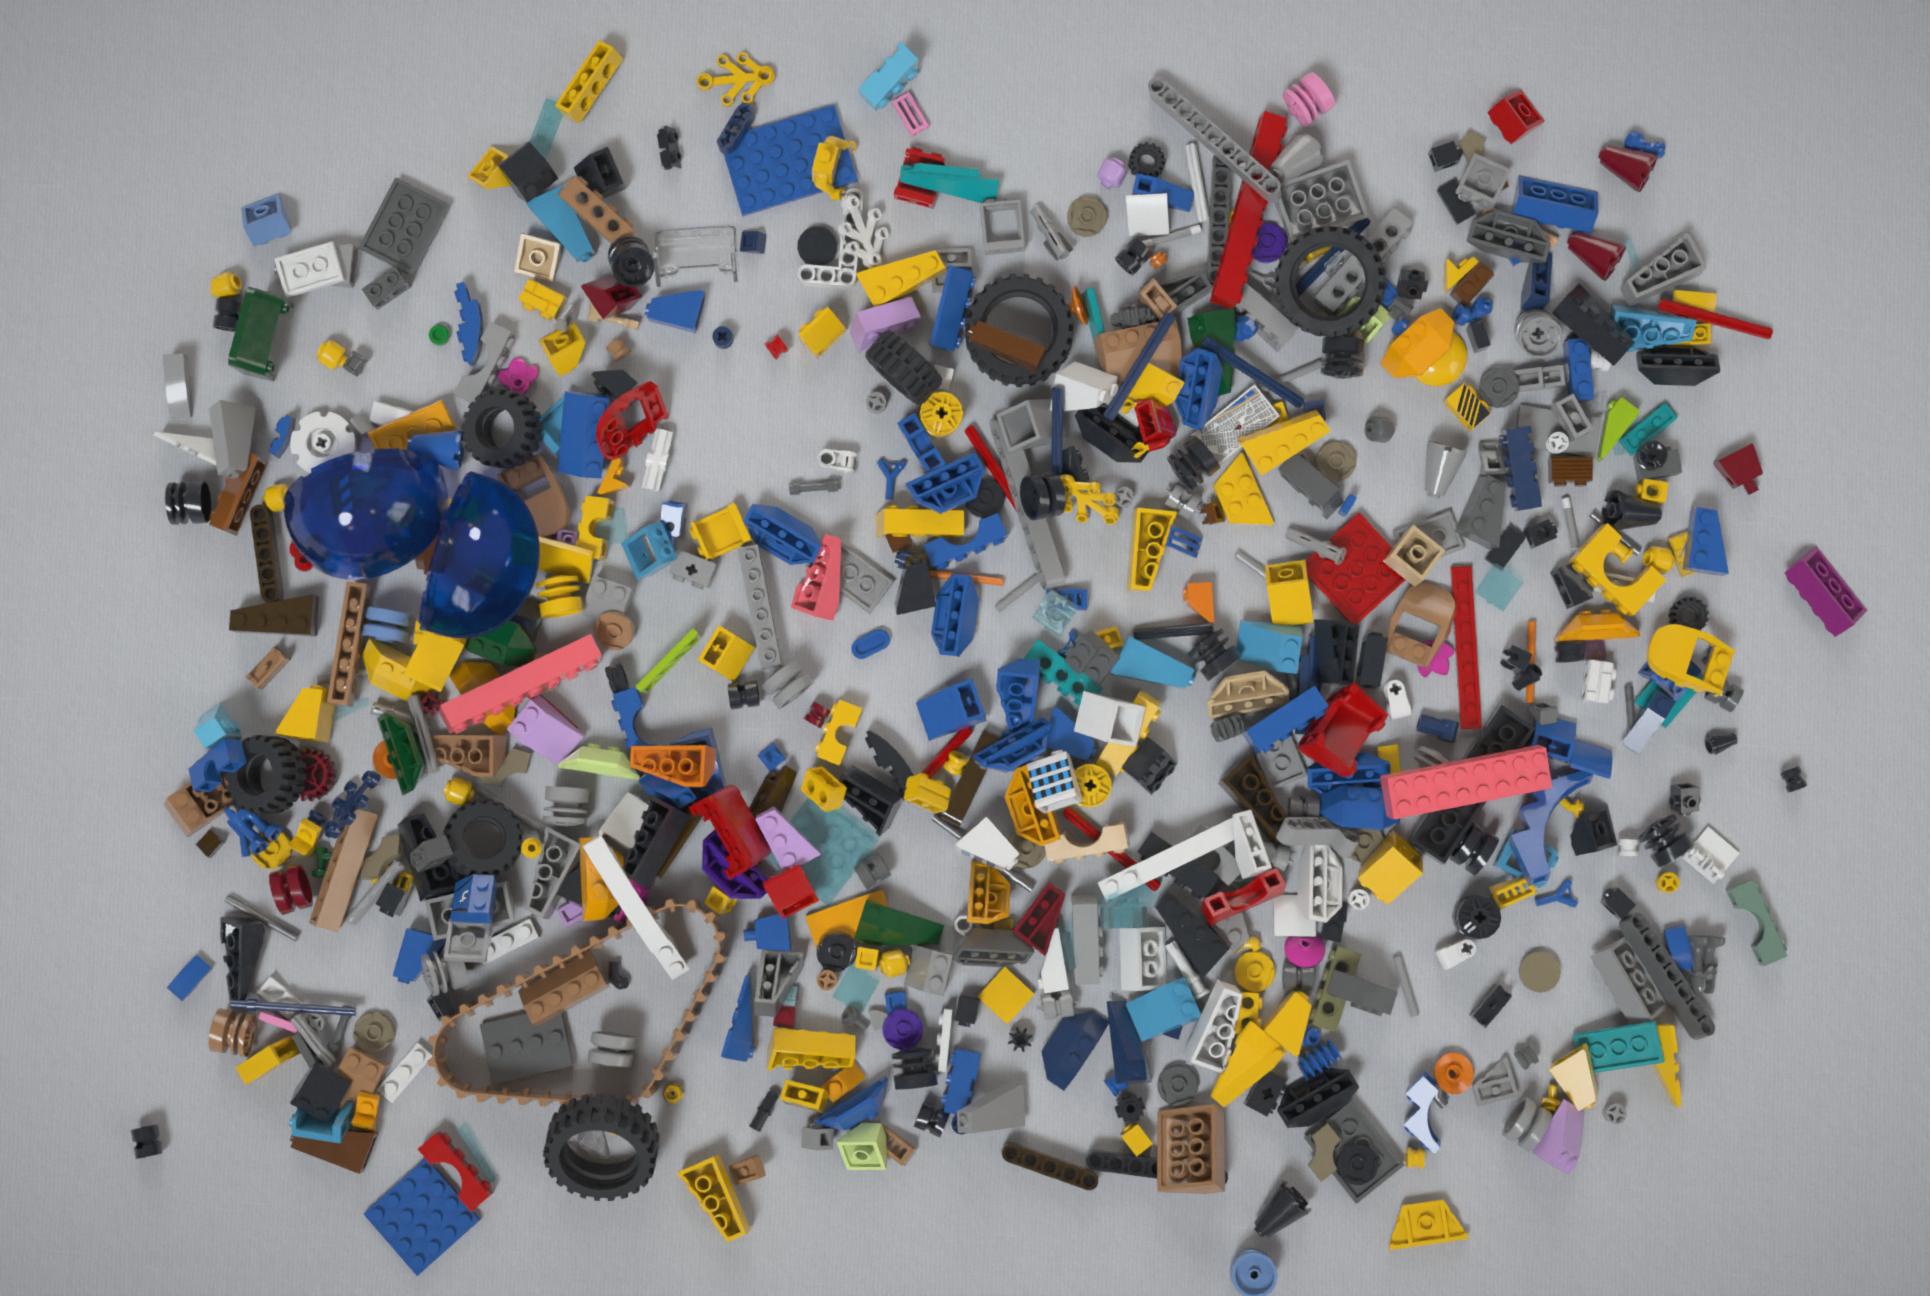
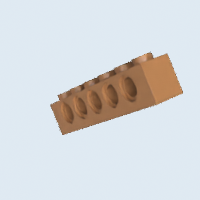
M349 581L346 583L327 702L332 705L353 707L364 642L362 631L363 626L367 623L365 616L367 607L370 605L372 587L368 584Z

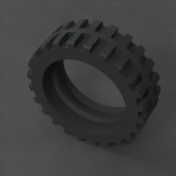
M1323 226L1297 236V239L1287 245V249L1278 259L1280 260L1278 267L1275 268L1274 288H1276L1277 296L1275 297L1282 308L1281 311L1290 319L1293 325L1315 336L1336 337L1358 330L1367 324L1373 315L1377 313L1380 304L1383 302L1387 286L1386 269L1383 266L1381 255L1375 249L1376 247L1364 236L1343 227ZM1323 247H1339L1349 251L1358 259L1365 275V288L1361 299L1350 311L1339 316H1321L1310 311L1302 303L1296 290V275L1300 264L1310 253Z
M1009 274V278L1002 279V277H999L995 283L991 285L988 283L984 286V290L981 293L978 292L974 297V301L970 304L965 319L966 347L969 350L973 363L977 364L982 373L985 372L989 375V379L993 381L998 380L1005 386H1008V384H1014L1016 387H1022L1025 384L1033 386L1040 380H1047L1066 361L1071 349L1074 321L1071 317L1070 306L1065 303L1062 293L1058 294L1055 291V286L1051 283L1049 285L1045 284L1040 277L1033 279L1029 278V274H1023V277ZM1014 297H1024L1038 302L1046 309L1053 323V339L1048 350L1045 352L1037 372L1034 373L1019 365L1005 362L995 354L969 343L970 336L967 334L971 325L976 326L977 321L986 323L990 312L1002 301Z
M596 1093L595 1097H589L588 1094L582 1095L580 1100L576 1098L570 1099L568 1106L562 1104L559 1107L558 1113L555 1112L549 1123L543 1151L545 1168H549L548 1174L551 1178H557L556 1184L560 1187L566 1186L567 1192L571 1194L574 1192L579 1193L581 1198L586 1199L587 1196L594 1197V1201H600L601 1198L614 1201L615 1197L618 1196L624 1199L628 1197L630 1192L633 1194L638 1193L640 1185L645 1187L648 1184L649 1178H652L654 1174L660 1136L657 1132L656 1123H651L652 1116L648 1112L644 1114L640 1105L633 1106L630 1104L631 1100L624 1098V1100L616 1099L617 1095L613 1094L610 1097H603V1093ZM586 1131H606L624 1138L634 1147L637 1153L630 1159L620 1163L600 1164L586 1160L576 1154L568 1145L567 1140L576 1134Z

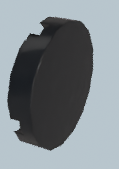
M814 226L806 229L800 235L797 250L805 264L825 266L834 260L837 253V242L835 236L828 229Z
M982 478L976 498L965 503V506L975 517L987 518L999 513L1003 508L1004 492L1001 486L994 480Z
M833 931L825 934L819 940L816 946V956L819 963L825 969L841 972L854 964L857 956V946L849 934L842 931Z
M1352 1143L1345 1146L1339 1152L1336 1167L1339 1175L1346 1182L1352 1185H1363L1375 1177L1378 1170V1159L1370 1147L1362 1143Z

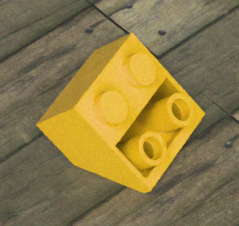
M828 306L824 310L822 308L818 310L813 316L815 319L810 324L806 322L799 329L800 333L798 336L800 342L817 359L846 332L844 325Z
M718 625L699 656L698 661L735 682L755 647Z

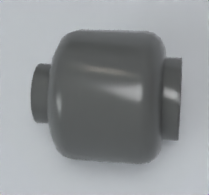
M1372 416L1366 421L1364 428L1365 436L1371 442L1386 443L1394 435V423L1388 417Z

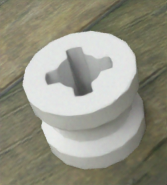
M1562 432L1553 433L1546 440V449L1552 454L1561 453L1569 445L1568 437Z
M1618 839V844L1620 845L1618 856H1639L1637 851L1639 840Z
M1354 889L1347 896V902L1353 909L1361 910L1369 904V895L1362 889Z

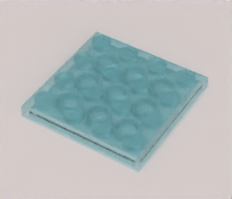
M808 798L790 822L821 851V855L800 866L809 878L818 899L829 906L854 874V866L863 862L878 840L838 809L825 812ZM771 850V855L766 859H768L775 866L781 869L773 851Z

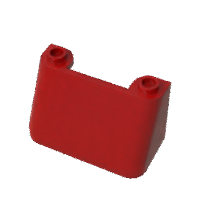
M1355 683L1334 691L1325 701L1328 707L1324 709L1326 714L1317 720L1314 718L1296 746V749L1303 755L1342 777H1350L1356 772L1357 761L1354 760L1355 756L1370 733L1374 731L1379 732L1384 728L1385 720L1389 715Z
M727 785L688 807L693 816L702 815L704 822L710 819L730 855L725 858L726 862L729 861V867L724 870L729 880L771 855V848L742 797L740 790L734 785Z

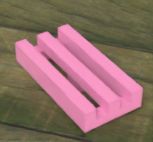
M910 92L892 101L911 137L915 136L916 133L922 132L923 129L929 128V124ZM908 98L922 125L919 126L904 99ZM899 102H901L902 106L904 107L905 111L910 117L912 123L915 126V129H912L911 125L909 124L907 118L905 117L904 113L898 105Z
M269 1011L260 1012L259 1020L294 1033L298 1032L291 1023V1019L288 1020Z

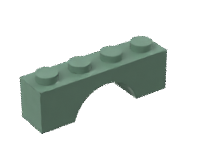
M1746 880L1726 889L1733 907L1751 912L1758 921L1759 934L1751 948L1759 965L1766 966L1787 957V946L1783 939H1780L1778 936L1779 928L1776 922L1770 918V908L1766 901H1763L1760 894L1762 891L1759 884L1754 882V880Z

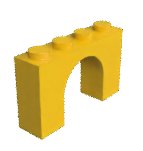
M1608 523L1603 524L1569 561L1573 563L1572 567L1580 574L1583 573L1587 577V582L1592 587H1597L1602 592L1601 595L1609 602L1612 601L1617 606L1616 610L1621 615L1634 616L1663 585L1666 579L1653 566L1645 567L1625 587L1611 583L1604 573V559L1609 551L1622 539V536Z

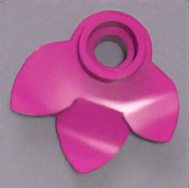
M520 357L512 359L508 369L498 371V378L502 385L510 387L512 392L519 393L520 395L528 392L530 383L535 381L538 376L537 366L527 367L524 360Z
M1425 640L1421 643L1432 647L1434 641ZM1444 643L1438 655H1435L1430 662L1429 669L1417 665L1421 676L1426 678L1430 675L1431 671L1440 675H1447L1449 671L1447 658L1455 654L1454 650Z

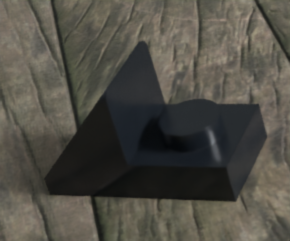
M1342 901V907L1328 922H1322L1321 939L1341 943L1344 922H1347L1348 902Z

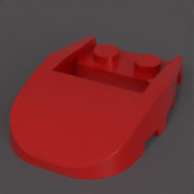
M649 381L622 394L602 414L597 424L596 441L601 454L606 459L616 460L627 454L628 449L633 445L637 448L643 443L641 439L648 433L653 434L656 431V424L663 419L667 420L669 418L656 384ZM636 399L640 400L646 419L627 431L620 410L624 411L630 407L629 403Z

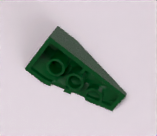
M1234 309L1206 312L1187 318L1194 349L1201 348L1207 350L1201 344L1205 337H1210L1235 354L1233 341L1234 336L1237 335V325ZM1218 357L1223 368L1218 393L1219 397L1231 393L1233 368L1229 363Z

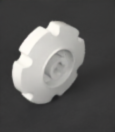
M314 412L299 421L301 428L299 431L292 432L290 440L291 453L295 456L299 455L297 464L303 470L315 476H319L322 471H325L327 476L337 475L349 466L347 459L355 457L357 451V437L355 433L348 432L349 427H351L349 422L333 412H328L325 417L320 412ZM323 440L326 441L325 448L321 447L323 445Z

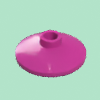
M1317 934L1315 937L1289 936L1285 941V955L1291 963L1297 966H1315L1325 956V944Z

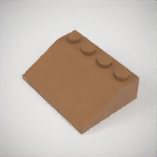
M1174 320L1149 363L1177 377L1180 360L1182 359V351L1177 323ZM1159 322L1102 333L1093 339L1100 369L1103 372L1118 377V389Z
M1216 1104L1157 1111L1158 1192L1192 1194L1225 1192L1224 1111Z

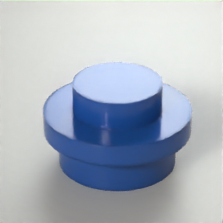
M1306 1026L1302 1044L1312 1047L1319 1042L1320 1033L1315 1027Z

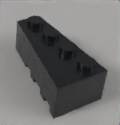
M1580 283L1552 312L1555 317L1613 366L1635 343L1631 336L1614 321Z
M649 795L647 800L650 802L647 811H643L641 819H643L641 828L635 832V844L632 848H629L622 867L629 879L647 889L650 888L690 816L652 795Z
M424 813L405 817L397 826L420 902L454 894L455 884L460 881V878L456 873V868L454 866L451 867L448 863V859L440 866L417 872L416 867H413L410 853L422 842L434 839L437 835Z
M1151 831L1137 852L1142 855L1140 859L1143 861L1173 846ZM1194 860L1163 874L1165 877L1168 874L1175 879L1173 882L1184 889L1185 886L1191 890L1190 894L1198 900L1216 894L1223 885V882L1217 876Z
M1167 892L1154 907L1198 974H1200L1201 978H1204L1227 953L1230 947L1175 896Z

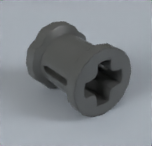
M352 351L351 358L342 368L358 377L359 370L368 360L359 353Z

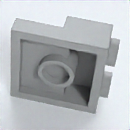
M1474 153L1455 193L1463 201L1468 202L1471 200L1476 202L1477 207L1482 210H1488V208L1492 210L1511 169Z
M449 919L444 960L486 963L488 948L491 945L492 924L451 922Z

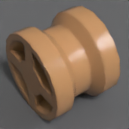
M622 337L615 339L606 347V350L612 353V358L615 362L622 360L631 353V349L625 346V341Z
M826 969L818 974L817 984L822 990L828 991L837 985L838 977L835 972Z

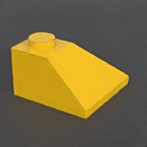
M491 146L466 177L484 189L508 187L510 184L497 165L509 156Z
M575 321L566 332L557 329L539 340L559 377L570 373L578 366L585 340Z
M1148 363L1127 398L1133 401L1153 399L1163 407H1166L1175 401L1185 382L1175 375Z

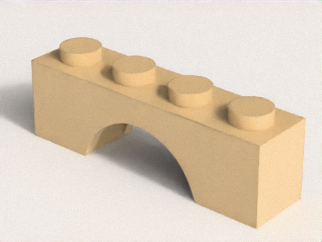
M1126 821L1105 824L1100 838L1091 843H1079L1073 840L1066 831H1060L1061 840L1045 845L1047 861H1053L1054 863H1062L1066 861V858L1072 857L1074 860L1086 858L1085 855L1093 854L1094 857L1106 855L1105 852L1113 851L1115 854L1125 852L1126 848L1130 846Z

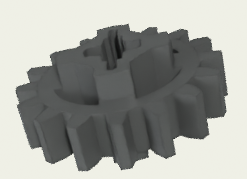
M1137 305L1120 308L1119 312L1110 315L1111 325L1115 327L1120 326L1122 329L1146 325V322L1155 320L1154 312L1151 308L1145 309L1143 306Z

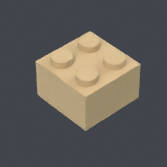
M1413 525L1404 532L1383 562L1415 587L1425 579L1445 550Z

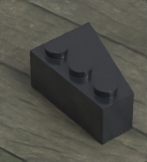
M1313 619L1321 683L1341 686L1353 683L1359 625L1336 620Z

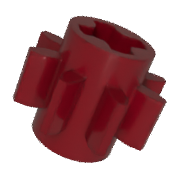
M428 691L427 697H420L425 715L430 711L431 715L435 717L436 711H439L440 705L445 702L438 699L439 693H436L433 697L431 692ZM430 699L436 702L432 708L427 706L430 703Z

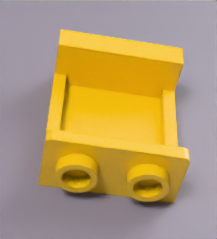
M735 503L728 505V508L690 523L692 528L689 531L693 540L698 539L700 546L697 549L701 558L706 557L707 561H711L753 542Z

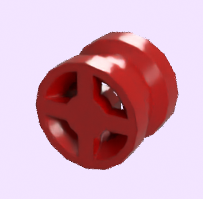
M777 334L773 337L772 341L764 343L775 360L779 358L781 353L789 351Z

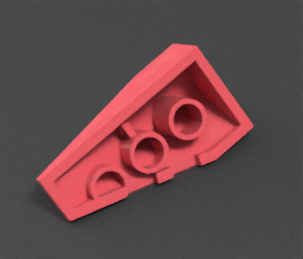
M825 534L821 541L823 546L812 566L807 567L805 571L807 575L803 583L799 582L796 587L791 608L815 617L833 621L839 603L841 538Z

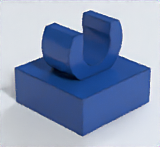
M774 743L757 755L770 772L786 760Z

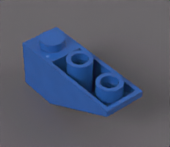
M1136 174L1132 195L1167 193L1168 208L1190 212L1194 192L1156 177Z

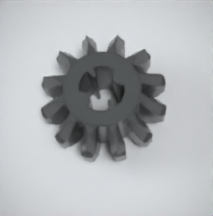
M1235 714L1213 722L1210 725L1211 734L1216 742L1243 734L1246 731L1244 720L1239 714Z

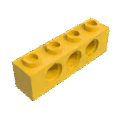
M598 40L554 105L564 117L577 124L581 123L623 61L621 55L614 47Z

